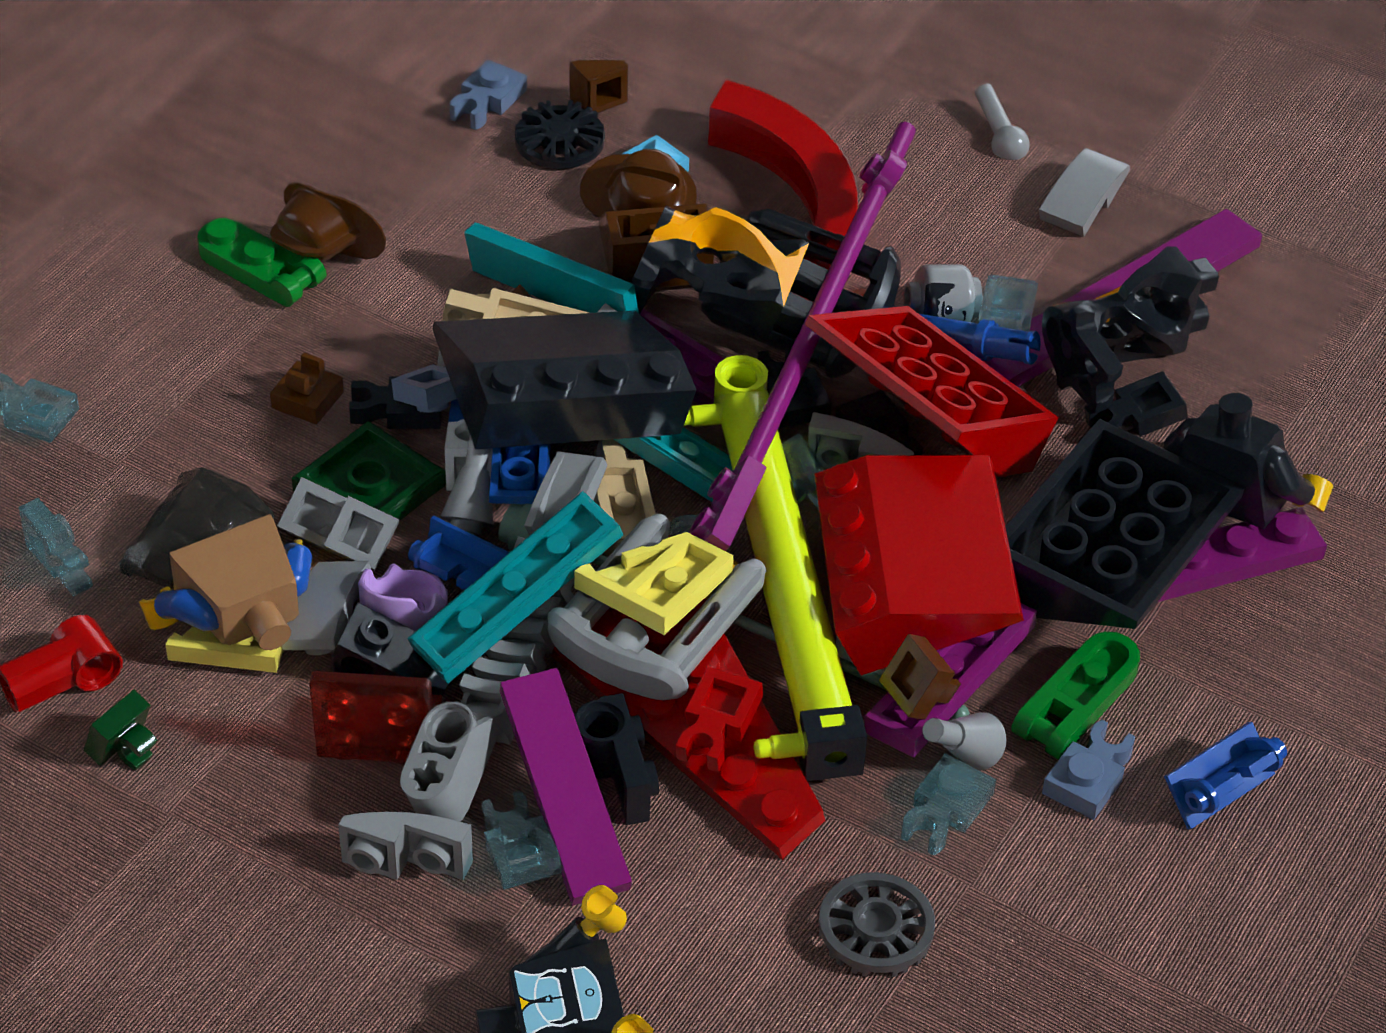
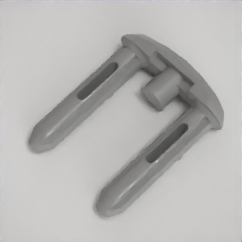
M659 513L642 519L597 571L621 564L622 552L641 546H654L663 539L668 538L671 527L669 519ZM755 558L737 564L733 568V573L716 588L661 655L644 648L649 641L648 634L639 623L632 619H622L607 637L592 631V627L606 613L610 606L581 591H578L564 608L555 607L547 613L548 634L559 652L579 668L599 680L624 691L655 700L678 699L688 691V676L764 585L766 567L762 561Z

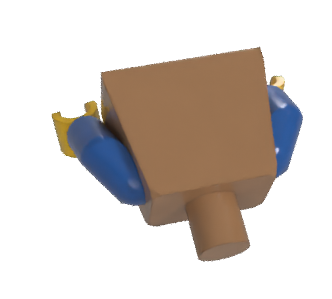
M269 514L169 552L174 590L166 586L160 590V594L156 598L139 601L150 629L166 628L179 620L204 632L211 631L222 644L232 645L254 636L262 649L274 650L283 646L291 636V629L287 623L293 621L299 615L298 597L308 588L312 554L303 545L302 539L283 545L274 519Z

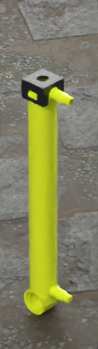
M735 355L720 361L715 368L714 403L692 405L684 423V426L691 425L692 427L721 424L733 470L769 397L767 392L768 370L764 363L757 358L747 355ZM777 429L762 462L767 468L744 517L755 559L762 561L766 567L762 588L798 733L772 735L767 739H758L754 742V753L759 759L799 757L802 772L807 781L863 775L867 733L859 705H852Z

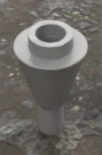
M469 437L465 466L459 472L440 519L448 521L450 524L475 536H482L483 527H494L492 503H489L490 476L487 470L490 448L475 449L471 437Z
M978 712L949 721L931 718L923 726V735L926 740L942 744L962 764L972 770L981 771L994 766L1002 757L1006 747L1005 729L1000 720L990 713Z

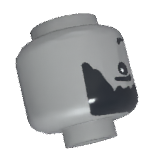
M925 264L917 270L913 282L905 284L904 306H909L919 314L971 322L972 318H977L981 312V282L978 277L972 276L966 266L961 264Z

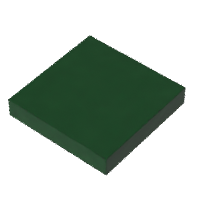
M370 421L364 423L292 477L293 491H295L301 477L343 497L348 498L350 496L399 519V521L446 485L445 470Z

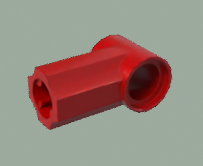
M77 615L62 622L53 631L49 643L1 664L0 686L13 711L21 712L76 685L84 691H96L106 687L119 675L123 667V659L94 618L88 615Z

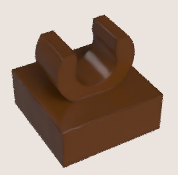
M303 352L301 362L296 361L270 392L271 408L317 425L344 393L343 377L325 371V363L322 358Z
M912 634L906 636L879 679L908 717L924 720L936 702L949 703L961 685L959 680L953 679L955 672L930 642L923 636Z

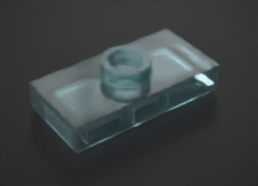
M993 274L991 276L988 275L978 323L983 319L994 320L999 327L1030 331L1038 283L1027 279Z

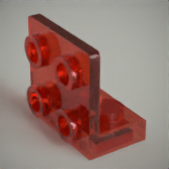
M313 671L309 687L317 757H329L339 760L388 761L405 764L424 718L434 707L443 703L442 695H432L431 681L427 678Z

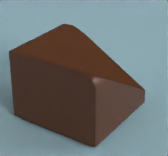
M577 60L570 62L569 98L573 100L574 104L577 101L581 102V109L585 110L590 106L592 111L596 110L598 113L628 102V63L625 60Z

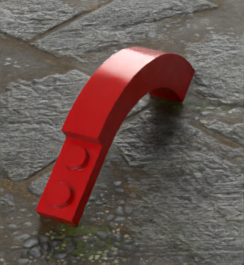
M726 79L709 107L708 145L737 153L768 168L783 179L801 198L814 226L845 236L858 209V192L854 175L838 145L812 119L790 104L753 87ZM804 255L803 259L808 260L816 265H819L827 270H829L831 266L830 264L824 263L822 261H819L806 255Z

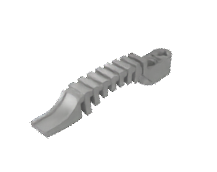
M557 452L540 485L524 524L529 535L535 532L582 491L594 501L607 468L604 457ZM518 536L514 548L526 538ZM574 578L487 650L486 654L489 659L479 657L474 661L472 669L477 677L466 673L463 674L459 684L464 694L461 703L445 702L428 712L421 724L400 777L402 790L416 813L449 818L456 821L463 820L469 810L495 743L511 744L514 737L499 691L500 683L545 670L546 663L543 658L545 654H552L555 646L547 630V613L555 607L564 608L574 597L571 592Z

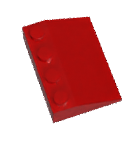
M909 306L808 315L805 325L869 375L868 380L872 385L894 394L905 403L904 408L910 414L929 421L941 430L942 438L948 443L964 448L972 455H989L993 462L995 476L1007 477L1033 471L1059 417Z
M865 455L814 474L835 633L861 676L886 668L908 634L925 637L935 650H939L1024 621L993 462L989 455Z

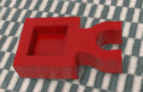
M707 666L685 709L686 725L690 727L681 733L675 745L676 759L688 762L692 750L700 746L708 747L710 750L707 754V767L709 770L719 772L725 758L724 741L726 737L742 741L763 698V683Z

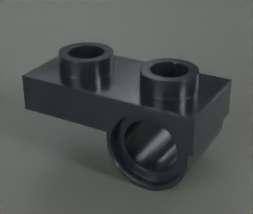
M360 603L357 604L331 655L333 657L331 670L339 681L357 690L374 689L381 681L433 708L437 706L448 685L410 645L407 638L415 632L414 630Z
M623 693L603 696L599 700L585 703L577 710L575 719L595 777L597 779L613 778L626 825L650 821V796L659 795V782L654 761H644L641 750L645 749V736L640 716H630Z

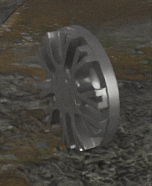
M869 872L847 877L828 891L820 907L819 935L829 949V956L831 959L835 958L836 963L840 966L843 963L851 966L852 973L857 974L861 972L863 977H868L869 972H891L892 977L898 976L899 972L902 974L908 972L909 966L914 963L916 965L920 964L921 959L926 957L933 941L935 915L929 900L915 885L891 874ZM867 887H877L878 897L869 898ZM895 890L909 898V900L898 907L889 898ZM851 892L858 901L856 907H850L839 900V898ZM922 914V917L909 918V917H913V916ZM913 933L923 936L917 943L906 938L903 934ZM848 934L852 937L840 942L835 935ZM860 944L864 947L861 953L853 952ZM895 944L903 954L900 955L893 945ZM874 952H881L887 958H872L870 956Z

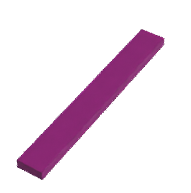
M1226 208L1060 303L1093 300L1122 286L1137 269L1150 262L1167 246L1177 247L1188 261L1206 258L1218 272L1259 248L1262 233ZM1043 313L1014 328L1023 331L1032 330L1039 333L1041 339L1040 351L1029 349V353L1038 355L1034 364L1028 365L1024 362L994 357L989 362L983 361L1017 387L1053 367L1042 335Z

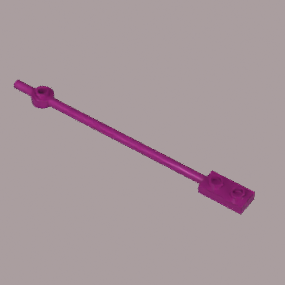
M900 122L883 156L877 152L874 153L863 167L859 178L864 181L861 189L864 197L808 315L833 312L885 198L895 187L907 166V161L904 160V157L916 133V129L911 123ZM807 317L735 469L731 471L725 467L717 475L707 493L713 499L710 508L705 507L700 512L688 532L724 551L731 546L767 468L762 464L764 457L819 342L820 336L805 325Z

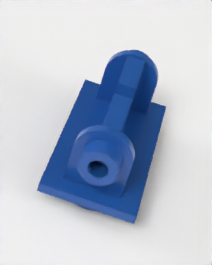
M433 516L430 519L428 539L424 542L416 540L409 549L408 559L414 562L416 570L427 571L445 581L454 578L457 580L456 586L465 590L510 552Z
M1247 722L1166 774L1164 778L1187 829L1194 828L1275 775L1274 771L1283 765V759L1287 756V749L1285 744L1277 737L1270 739L1259 737L1253 722Z

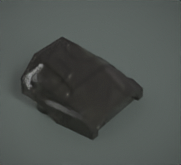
M204 467L181 472L178 476L177 485L154 512L142 533L127 548L119 563L120 571L129 577L132 574H136L160 586H169L171 590H174L169 552L269 514L274 519V513L246 485Z

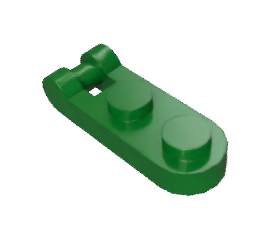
M217 218L205 224L198 231V249L203 261L285 307H290L301 299L303 290L306 287H316L327 276L323 263L317 257H302L240 222L228 218Z
M1107 631L1097 633L1087 639L1019 710L1012 723L1011 731L1026 741L1034 738L1046 746L1045 752L1059 760L1073 741L1077 743L1087 730L1133 683L1140 663V650L1136 643L1128 636L1118 632ZM1051 713L1063 719L1058 726L1046 719Z

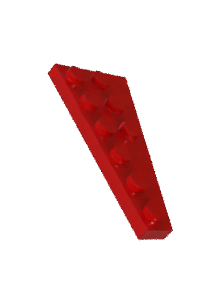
M705 598L665 635L636 621L645 629L649 637V641L644 648L661 655L682 630L683 626L689 622L705 603ZM610 607L591 630L607 637L622 619L632 618ZM725 634L722 635L688 676L689 688L687 693L681 698L674 700H655L605 683L579 668L554 646L552 654L549 655L599 699L603 696L623 693L630 716L639 715L641 718L645 739L780 859L783 860L825 822L823 809L794 757L759 759L755 756L754 742L756 740L767 739L772 735H781L762 700L742 741L726 737L724 741L725 758L719 772L709 770L707 767V754L710 750L708 747L700 746L692 750L688 762L676 759L675 745L681 733L690 727L686 725L685 709L707 666L749 678Z

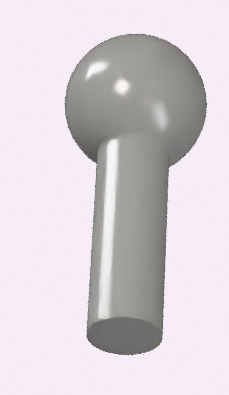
M983 84L975 90V96L994 132L991 142L992 151L998 157L1006 160H1018L1025 157L1030 147L1028 135L1023 129L1011 125L992 85Z

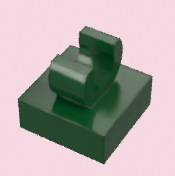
M133 689L91 724L83 751L99 766L117 752L122 761L136 771L153 756L150 749L158 741L152 732L144 726L151 705Z

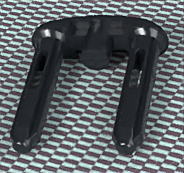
M772 209L753 210L747 217V222L759 229L769 241L803 239L809 243L805 252L806 256L830 265L845 237ZM863 245L851 273L869 279L870 284L863 296L843 288L832 313L889 308L894 305L901 276L899 256L892 246H888L883 251ZM703 301L701 303V311L712 323L782 351H786V346L793 345L798 334L775 324L768 339L761 340L754 326L741 313L722 305ZM820 337L810 362L825 367L826 375L829 378L845 375L856 367V365Z

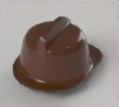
M643 149L632 154H614L597 160L586 170L580 182V197L585 208L599 218L602 214L609 211L696 204L697 188L692 176L681 165H678L669 154L658 149Z
M300 182L289 183L284 189L285 207L278 215L277 222L270 231V238L273 242L302 257H317L322 263L340 253L354 258L373 259L379 257L385 250L386 237L382 227L361 206L347 199L316 190Z

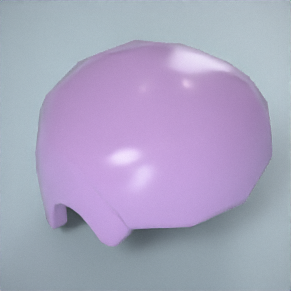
M391 564L387 572L382 577L376 579L373 571L366 568L358 582L360 604L414 631H417L442 610L448 602V591L440 578L423 570H402L398 565Z

